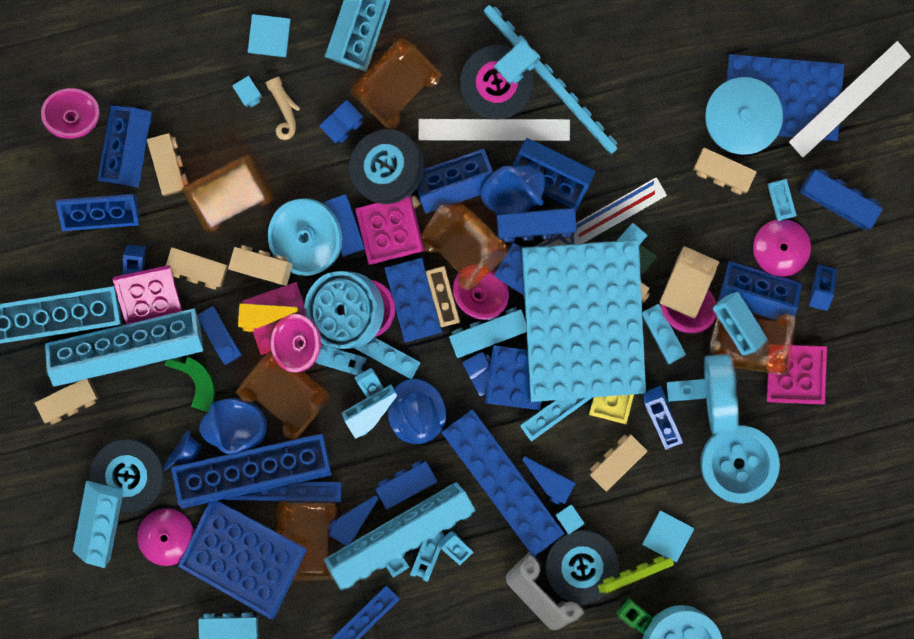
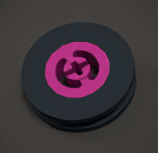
M501 45L484 47L475 52L463 67L460 78L462 96L469 108L484 118L494 120L509 118L522 110L531 96L533 74L532 70L529 71L528 69L522 73L524 77L516 84L512 82L510 84V89L505 94L493 96L486 91L489 88L497 92L496 85H492V82H494L493 74L489 77L488 82H484L483 78L487 72L495 69L494 65L507 55L512 48ZM497 73V80L502 81L499 85L501 91L508 82L501 74Z

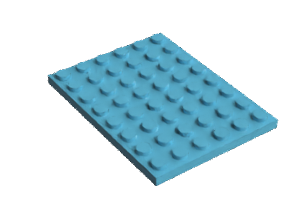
M629 240L522 248L530 401L645 394L639 241Z

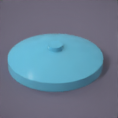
M749 77L731 79L719 86L711 95L705 111L706 127L714 142L722 149L739 155L757 153L769 146L779 134L783 121L782 106L777 94L766 83Z
M301 198L284 204L275 212L269 224L268 242L275 259L277 255L288 258L287 262L293 264L292 273L304 276L314 275L329 268L338 258L342 247V230L337 217L326 205L313 199Z

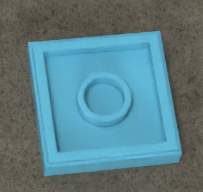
M252 14L248 53L286 57L291 19Z
M659 511L642 545L667 558H672L677 563L694 528Z

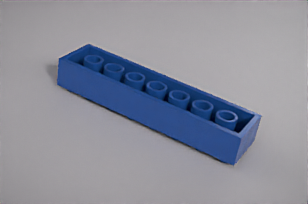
M474 409L442 431L444 437L533 557L564 534V530Z
M323 434L171 467L178 504L181 508L332 475Z

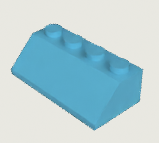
M344 0L325 57L367 72L390 0Z
M86 481L73 552L85 563L105 568L110 561L124 490Z

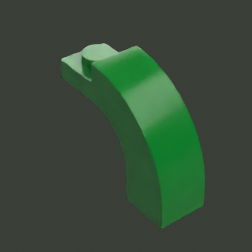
M180 357L166 360L165 366L183 371L193 379L196 392L191 407L209 412L210 406L215 402L216 397L215 383L209 370L200 361L192 357H187L186 363Z
M630 598L616 613L632 628L635 627L643 635L653 619L646 610Z

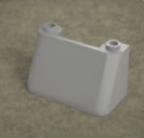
M529 551L508 571L506 582L548 628L559 630L578 619L584 613L583 608L580 604L566 603L563 600L555 605L533 582L540 572V567L535 561L536 558Z

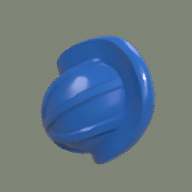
M504 166L495 171L486 180L481 189V199L485 206L496 214L525 213L537 204L543 205L544 201L541 196L545 187L544 175L540 170L530 166Z
M409 379L399 383L394 388L397 396L387 409L392 430L398 438L407 443L421 444L432 440L441 432L446 420V408L440 393L432 384L422 379Z
M238 398L223 399L211 404L210 411L201 421L199 431L207 442L217 446L223 453L234 454L248 451L264 440L267 433V420L261 408L253 402Z

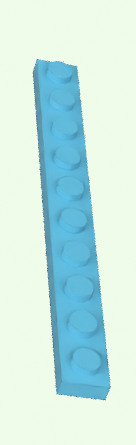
M489 5L484 9L486 16L514 47L522 40L527 43L521 35L518 37L513 32L515 28L509 21L506 23L501 18L502 13L496 7L492 8ZM533 49L539 57L537 60L538 64L534 67L536 72L610 154L614 153L618 149L615 146L617 142L611 135L607 137L603 133L604 127L598 121L594 122L590 118L592 114L586 107L581 108L578 105V98L572 92L569 94L564 89L566 87L564 82L560 78L556 80L553 77V70L547 64L543 65L539 61L541 57Z

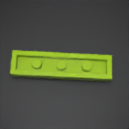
M660 556L653 559L654 563L652 564L643 563L636 566L637 570L632 572L631 570H626L619 573L620 577L615 579L614 576L603 580V584L598 585L600 593H608L674 565L672 558Z

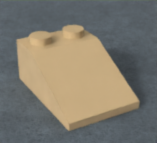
M684 246L676 260L660 304L695 318L714 277L719 261Z

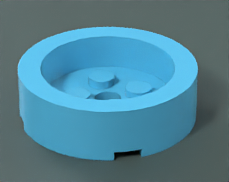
M339 271L322 276L311 286L304 304L306 317L311 319L317 326L321 343L336 349L357 348L368 343L379 331L384 317V303L379 289L369 278L355 272ZM339 305H344L345 314H338L337 308Z
M730 355L705 356L704 378L712 434L737 431V400L735 399V380Z
M737 425V431L713 434L706 442L700 459L701 472L707 486L719 497L734 503L752 502L767 494L775 484L780 468L778 452L773 442L761 431L744 425ZM737 458L744 460V467L741 469L734 467V461Z
M683 605L669 607L653 617L652 622L643 635V639H722L719 629L707 615L694 607Z

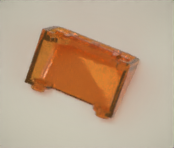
M401 38L352 87L350 93L387 129H392L400 123L401 116L399 112L424 86L434 87L437 85L442 74L413 44Z
M251 154L245 155L181 189L204 231L209 230L210 233L220 228L219 224L254 205L260 204L262 207L270 203V198L274 197Z
M441 204L421 234L424 249L430 253L439 252L460 273L457 280L459 285L466 290L473 289L509 252L508 248L467 207L460 204Z
M783 314L777 318V322L755 319L768 340L756 352L742 356L717 316L710 345L712 356L730 355L733 368L774 374L788 373L796 317Z
M272 350L257 364L236 391L243 401L253 402L255 399L258 400L285 424L282 427L283 433L291 440H296L330 400L329 394L303 371L290 372L280 367L274 359Z
M279 502L277 533L307 549L292 581L334 580L333 575L323 560L328 557L329 521H333L337 515V508L334 502Z

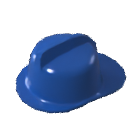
M189 430L184 434L179 445L167 459L164 470H167L173 463L185 465L194 462L202 445L190 437Z

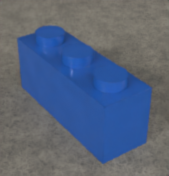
M347 195L325 201V205L335 214L341 226L342 247L339 254L342 253L343 257L365 250Z
M419 460L411 465L412 469L408 471L403 469L395 473L396 478L390 481L386 478L377 483L379 487L376 488V491L386 509L438 481L427 460L425 462Z

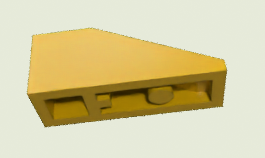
M240 304L238 327H243V331L254 332V328H261L288 315L299 312V308Z

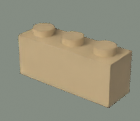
M168 133L147 139L162 195L166 196L187 190V176L182 174L181 171L183 166L182 158L180 155L177 156L175 149L178 148L176 138Z
M706 148L702 149L693 168L697 176L704 179L710 177L714 179L713 183L721 187L727 185L731 187L732 192L739 195L748 192L756 174V171Z
M241 245V249L234 247L229 270L287 286L293 265L287 262L288 258L278 255L276 259L269 257L270 253L261 250L257 254L252 252L253 248Z
M171 248L166 266L170 265L174 277L179 278L180 275L187 277V281L196 284L199 280L205 282V287L215 290L216 287H222L228 265L175 248Z
M445 267L426 271L441 327L459 323Z
M88 378L35 402V405L44 423L50 422L53 425L62 420L61 416L65 414L71 416L79 412L78 408L83 405L87 408L96 404L95 400L99 396L91 379Z
M631 434L628 437L626 435L621 437L617 442L619 445L614 450L612 448L604 454L605 459L601 463L597 461L590 468L592 472L589 475L606 492L647 452Z

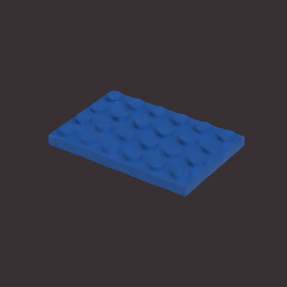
M729 54L727 81L740 77H749L760 80L770 86L777 94L783 111L782 126L777 136L794 138L842 93L844 64ZM839 124L822 140L838 141Z
M218 500L208 503L178 567L268 618L274 619L307 549Z

